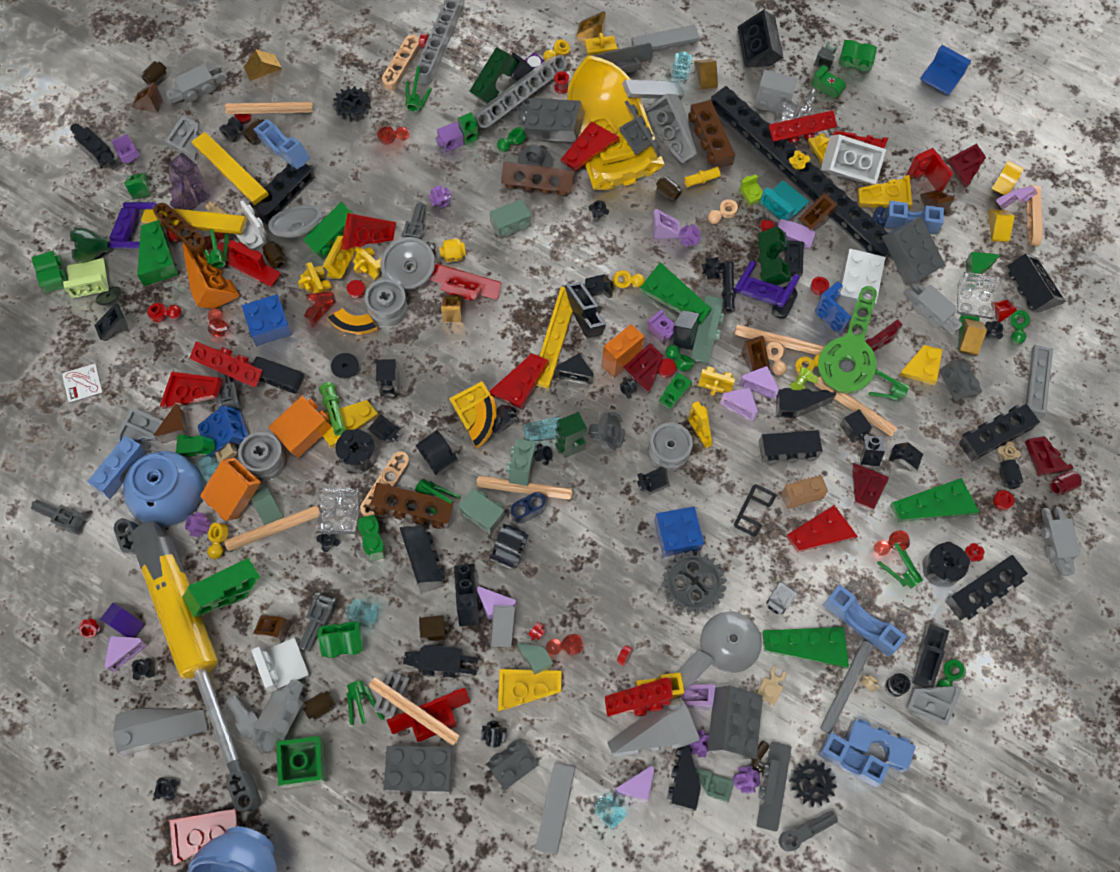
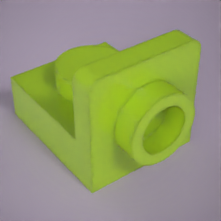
M757 174L745 177L741 181L739 188L740 193L749 206L760 202L763 193L757 183Z

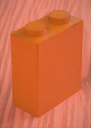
M630 324L603 346L601 366L613 378L624 371L623 367L642 351L644 335L634 325Z
M303 396L268 426L275 436L297 458L332 427L328 423L330 418L322 410L320 412L316 410L318 405L311 398L307 400Z
M236 458L223 459L200 497L219 514L220 518L230 521L241 516L261 482Z

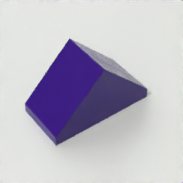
M114 603L110 605L100 618L101 621L125 637L136 638L146 625Z

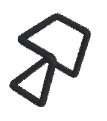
M754 484L739 512L734 527L756 537L762 524L743 515L750 499L766 507H771L777 497L776 493L758 484ZM756 488L772 496L769 503L753 496ZM742 518L756 525L755 532L738 525L740 519Z

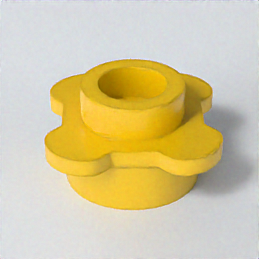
M795 151L794 156L789 159V163L795 169H804L805 164L810 161V157L804 155L801 151Z

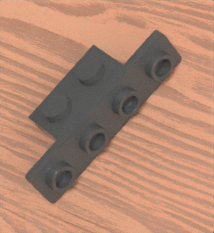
M648 42L591 56L612 62L625 73H635L637 70L642 69V61L652 59V45Z
M626 100L624 103L633 120L619 127L621 134L635 155L651 146L656 156L660 157L659 149H661L659 142L657 139H652L653 134L649 127L645 128L646 123L642 116H637L638 111L635 105H630L628 100Z
M777 742L770 743L767 764H764L762 771L764 782L763 786H760L758 798L761 799L756 823L758 828L774 832L778 831L792 749L789 745Z

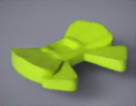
M802 367L800 375L795 382L790 384L792 390L806 389L804 386L806 381L817 384L818 377L809 369Z

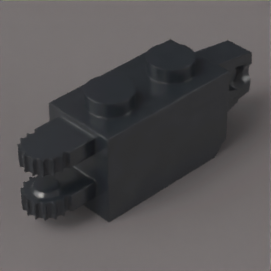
M78 123L71 125L70 130L74 134L73 138L77 145L100 168L107 165L112 170L118 166L113 159L115 155L110 147L88 127L83 128Z
M425 644L420 648V651L405 652L403 665L418 669L419 673H422V676L434 677L435 674L442 675L444 679L454 680L455 677H460V675L476 676V670L464 669L461 666L462 662L478 663V658L463 655L461 648Z

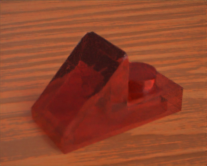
M333 292L305 295L307 302L312 306L304 314L305 321L310 327L313 328L336 303Z

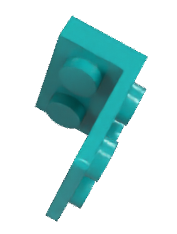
M781 181L773 190L767 187L763 191L759 203L778 219L790 221L809 201L785 181Z

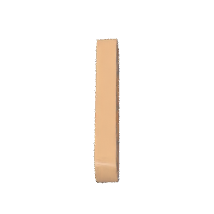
M409 35L404 39L383 74L382 81L386 89L392 90L398 86L420 49L419 38L416 35ZM402 54H409L407 58L401 57ZM395 66L402 67V69L398 71L394 70L393 68Z
M1030 185L1029 187L1034 186L1038 194L1026 201L1027 243L1029 246L1038 247L1042 241L1041 187Z
M402 451L396 452L376 482L396 487L409 467L408 455ZM403 458L405 463L398 465L397 459L401 460ZM388 473L396 475L393 481L385 480V476ZM376 482L360 506L364 517L370 515L376 517L378 515L372 511L368 513L366 511V507L370 508Z

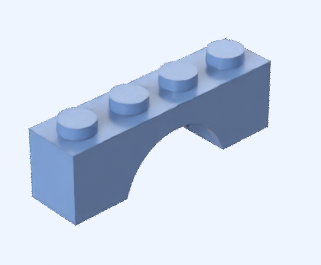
M266 119L254 128L263 145L294 168L302 167L311 159L300 141L294 137L287 139L270 120Z
M840 584L823 604L825 608L888 657L896 652L907 637L892 624L879 621L868 614L859 605L856 596Z

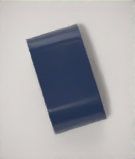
M535 492L513 503L511 506L512 520L517 524H522L541 515L546 507L545 496ZM534 501H540L542 505L539 507H535L532 505V503ZM523 510L525 513L518 516L515 514V511Z

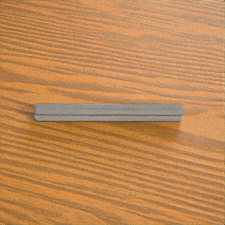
M868 641L862 642L820 727L822 731L828 734L832 732L873 649V644Z

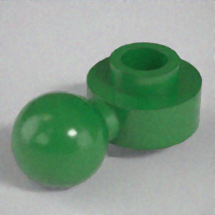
M514 128L508 134L507 139H499L497 142L498 150L506 152L510 149L511 144L523 143L526 138L523 128Z
M1023 310L1015 311L1010 318L1012 326L1016 328L1011 334V340L1015 344H1022L1027 338L1023 329L1029 326L1031 319L1029 314ZM1024 318V322L1018 323V319Z
M669 345L666 348V356L669 359H675L676 367L680 371L685 372L692 369L694 365L693 359L687 355L680 354L678 346Z
M955 659L947 661L943 669L946 678L939 680L936 687L953 686V681L964 679L967 672L965 665ZM959 668V673L953 674V670Z

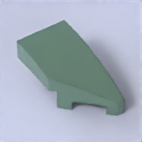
M524 643L517 644L524 661L527 660L534 675L553 667V662L544 647Z
M695 767L697 777L707 796L729 804L734 781Z

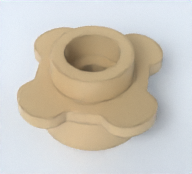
M1010 441L1005 446H1000L997 449L1003 461L1021 456V452L1016 450L1014 443Z
M862 674L863 678L860 680V683L871 692H874L876 688H880L877 685L879 681L872 675L868 674L866 677Z

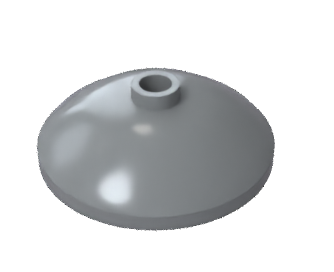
M313 205L290 207L273 216L269 221L268 227L272 234L279 237H301L312 231L322 219V213L318 207Z
M405 237L394 241L386 248L381 259V271L384 278L398 282L404 290L415 289L425 284L435 269V256L432 249L426 242L414 237ZM414 266L412 270H408V268Z
M723 612L713 616L705 624L701 633L700 644L702 652L713 659L712 666L724 672L736 673L748 669L755 663L761 652L762 640L757 626L748 617L737 612ZM730 636H735L737 641L732 642Z

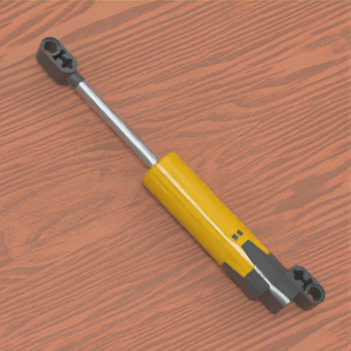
M126 518L118 519L113 529L122 552L137 557L178 675L182 679L194 677L196 679L230 773L227 776L226 784L234 807L242 812L255 811L260 806V795L252 775L242 769L209 679L208 672L215 668L218 664V659L202 616L194 618L182 598L190 584L175 543L171 537L165 535L163 527L151 521L139 526ZM248 796L250 798V803L246 807L245 799Z

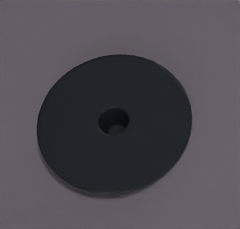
M118 286L109 287V291L101 292L96 297V303L98 305H105L113 302L120 295L121 288Z
M341 353L334 357L331 362L332 373L342 379L354 376L359 368L357 358L350 353Z

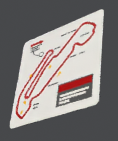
M96 364L62 373L68 402L102 393Z

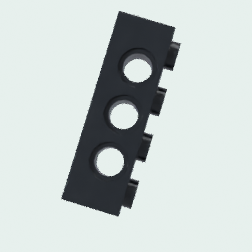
M288 163L268 185L263 187L269 195L255 206L251 202L249 203L255 212L254 216L259 217L262 222L268 225L273 216L281 212L315 179L312 167L305 163V165L296 169Z
M1027 403L1021 407L1016 405L1008 411V414L1004 415L1001 413L993 419V422L988 423L986 421L978 426V430L974 432L969 430L962 435L963 439L959 442V445L971 462L1033 430L1040 423Z
M1012 554L952 595L945 602L960 621L964 618L970 620L979 614L977 609L981 606L983 609H986L994 603L992 600L994 597L997 596L1000 599L1009 593L1007 588L1010 586L1016 588L1025 582L1022 578L1028 573ZM1000 575L1006 579V582L1000 579ZM984 586L989 587L990 590H991V593H988V592L985 590ZM969 596L975 599L976 604L969 600Z

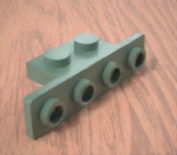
M706 295L704 302L711 307V313L702 325H698L691 359L696 362L709 364L714 341L718 340L721 330L717 328L718 324L723 322L724 313H721L723 299Z

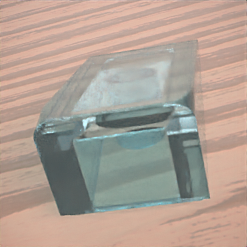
M558 416L524 424L525 440L534 442L556 440L555 436L557 434L555 429L557 428V420L561 419V417Z

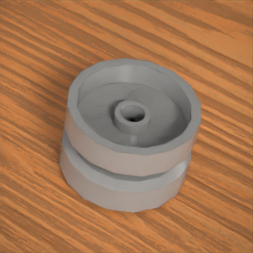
M390 279L377 280L366 290L365 303L368 314L374 323L379 326L390 327L403 321L407 315L408 306L404 289L398 282Z
M664 423L658 426L652 433L648 447V456L652 464L657 468L663 467L666 472L681 469L687 463L693 446L689 431L676 423Z
M260 431L248 435L240 443L238 449L240 462L258 480L274 479L285 468L287 461L285 451L278 439L268 432Z

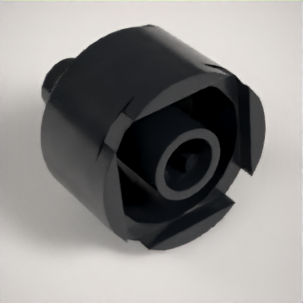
M359 429L346 430L341 433L336 442L335 451L340 464L345 470L350 473L360 474L366 472L370 467L372 468L377 460V450L371 435Z
M437 429L415 445L435 475L441 474L459 461Z
M503 523L489 561L509 569H516L522 554L518 551H523L529 535L525 534V531Z
M947 541L938 544L923 559L924 576L935 586H953L967 574L970 558L962 548L952 542Z

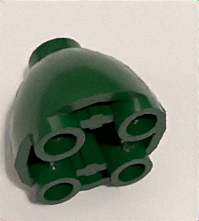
M74 227V230L70 231V240L74 242L75 249H71L72 260H76L77 264L92 261L103 252H108L106 237L102 238L94 231L82 227Z

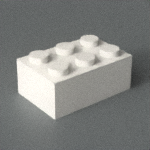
M832 135L828 142L821 171L863 184H876L886 149L846 136Z
M849 249L844 260L840 279L843 288L840 292L841 296L836 300L837 304L841 307L855 310L860 290L865 286L874 287L878 297L885 257ZM870 294L863 295V298L866 300L873 298Z

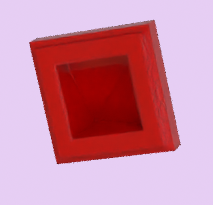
M1008 300L994 302L990 305L998 322H1002L1017 311V308Z

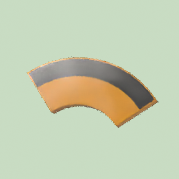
M342 308L327 316L328 321L342 332L365 335L378 330L369 314L361 316L351 315Z
M491 395L475 405L477 412L476 421L468 431L475 448L483 446L493 432L492 427L494 419H496V404Z

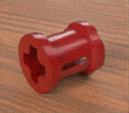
M563 71L557 72L554 76V81L556 82L554 90L558 94H565L569 87V75Z

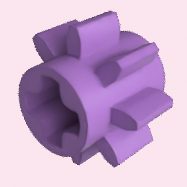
M435 186L431 189L429 200L432 206L437 205L439 208H444L450 203L451 193L447 187L443 189L442 186Z
M694 224L691 227L685 225L679 232V236H681L679 240L686 247L689 244L695 246L701 239L699 235L701 231Z
M196 512V514L187 517L185 529L190 532V536L199 538L200 535L203 536V534H207L209 531L210 520L205 517V513Z
M697 730L700 740L688 745L691 754H698V757H706V753H712L707 751L709 733H705L704 730Z
M739 767V773H735L733 777L735 787L738 790L741 789V793H755V787L760 785L758 772L756 770L753 771V767Z

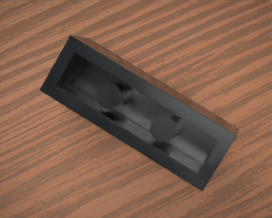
M819 430L762 434L759 439L762 463L776 464L779 461L793 463L802 459L814 461L823 452Z

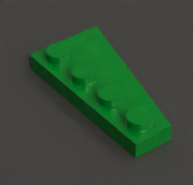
M661 262L640 287V292L678 313H681L682 310L699 313L698 324L700 325L711 313V307Z
M962 478L890 504L898 522L916 521L926 518L938 519L947 516L959 517L968 514L977 515L979 513Z
M844 627L762 631L763 647L766 653L820 662L821 664L839 666L844 669L849 668Z

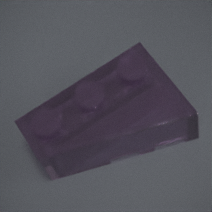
M183 152L168 163L169 181L172 184V188L169 189V193L172 195L170 206L174 209L193 211L210 196V192L197 164Z

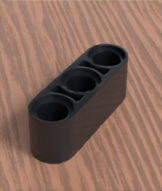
M255 357L252 366L263 370L260 382L296 394L305 379V375L302 372L262 357Z

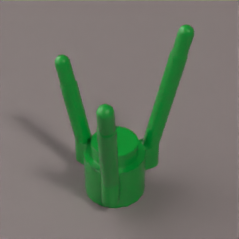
M419 65L416 68L413 90L410 96L409 81H406L405 106L413 112L419 111V108L423 109L424 103L432 91V88H429L422 101L420 95L416 94L420 71Z
M210 229L213 250L210 251L209 255L206 249L204 254L208 265H211L213 268H220L226 265L225 262H228L229 235L228 233L225 234L222 252L220 249H217L214 230Z
M876 369V374L892 383L889 390L892 394L869 392L868 394L870 396L891 398L896 401L899 397L904 399L909 385L897 381Z
M421 479L415 487V491L430 496L434 494L450 504L452 500L436 490L457 499L461 498L460 495L425 479ZM429 508V510L435 515L436 511L432 508Z
M895 543L894 545L909 569L902 574L904 579L881 561H878L877 564L898 580L903 587L908 585L911 589L922 582L923 578L916 570L906 550H902L899 544Z
M359 680L347 685L348 693L346 695L350 725L354 724L353 702L357 703L362 724H365L366 720L361 700H364L366 695L373 708L376 704L369 687L364 686L363 681ZM376 712L379 718L384 720L383 714Z

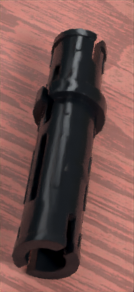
M725 261L723 264V291L721 293L723 312L732 313L735 311L734 298L736 297V292L734 291V262Z

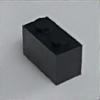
M396 359L376 360V383L380 396L386 398L399 396L400 375Z

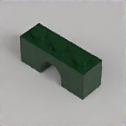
M496 47L469 92L485 104L489 103L499 94V91L496 89L498 78L503 74L509 77L518 62L509 53Z
M776 226L758 233L761 280L774 285L790 281L789 264L780 257L776 259L781 251L788 249L786 232Z
M579 411L557 420V428L555 429L557 434L555 436L557 452L559 454L562 453L565 459L585 450L586 442L583 437L587 436V427Z

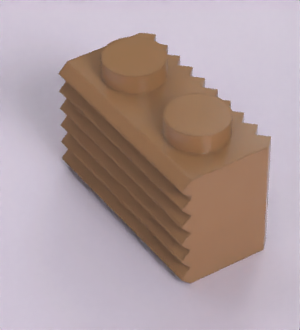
M819 474L818 476L815 475V477L800 480V482L786 484L781 495L786 508L789 509L823 499L828 489L822 475Z

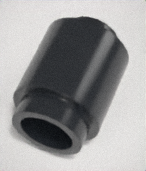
M1011 459L1000 463L999 471L1003 486L1008 487L1010 490L1019 488L1020 484L1024 481L1016 460Z

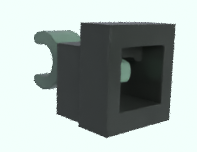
M830 41L819 50L814 66L819 68L822 65L829 68L828 71H830L835 58L832 55L838 47L836 44L834 48H831L829 46Z

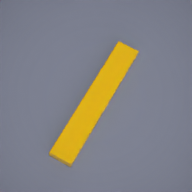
M206 132L191 141L192 145L254 206L269 195Z
M145 209L141 222L147 224L156 221L157 218L153 210ZM173 209L195 230L210 231V229H213L214 232L242 235L247 221L246 217L241 215ZM172 220L169 224L176 225L179 221Z
M562 286L539 355L547 359L549 364L536 386L546 389L550 388L573 313L565 287Z

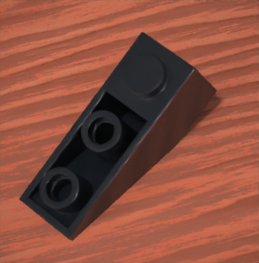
M779 389L776 395V417L797 418L832 403L836 392H830L829 390Z
M474 563L455 565L454 577L459 627L478 625L479 613Z
M685 745L676 749L675 757L679 758L677 766L673 765L671 778H674L673 787L669 786L666 799L670 800L669 806L695 812L701 788L689 745Z

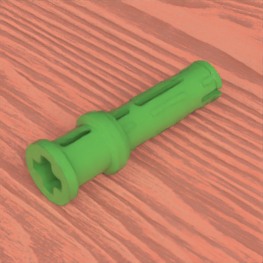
M331 382L323 383L319 387V392L323 396L322 403L328 410L334 434L340 436L346 429L338 407L340 400L335 393L336 386Z

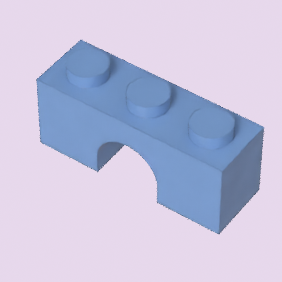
M890 201L884 213V218H886L884 227L895 229L908 220L921 216L929 233L937 234L943 224L944 208L925 206L920 212L908 211V203Z
M125 435L87 483L96 491L111 499L122 485L120 477L124 470L145 456L147 452L140 444Z
M861 719L850 723L845 738L846 741L851 743L850 747L861 754L868 753L871 743L879 744L885 752L883 762L900 772L909 770L916 747L910 744V740L900 736L896 738L890 735L888 730L883 728L875 729L870 726L869 722Z
M833 733L825 737L817 754L818 756L874 788L882 784L890 765L871 754L864 755L850 747L851 743Z

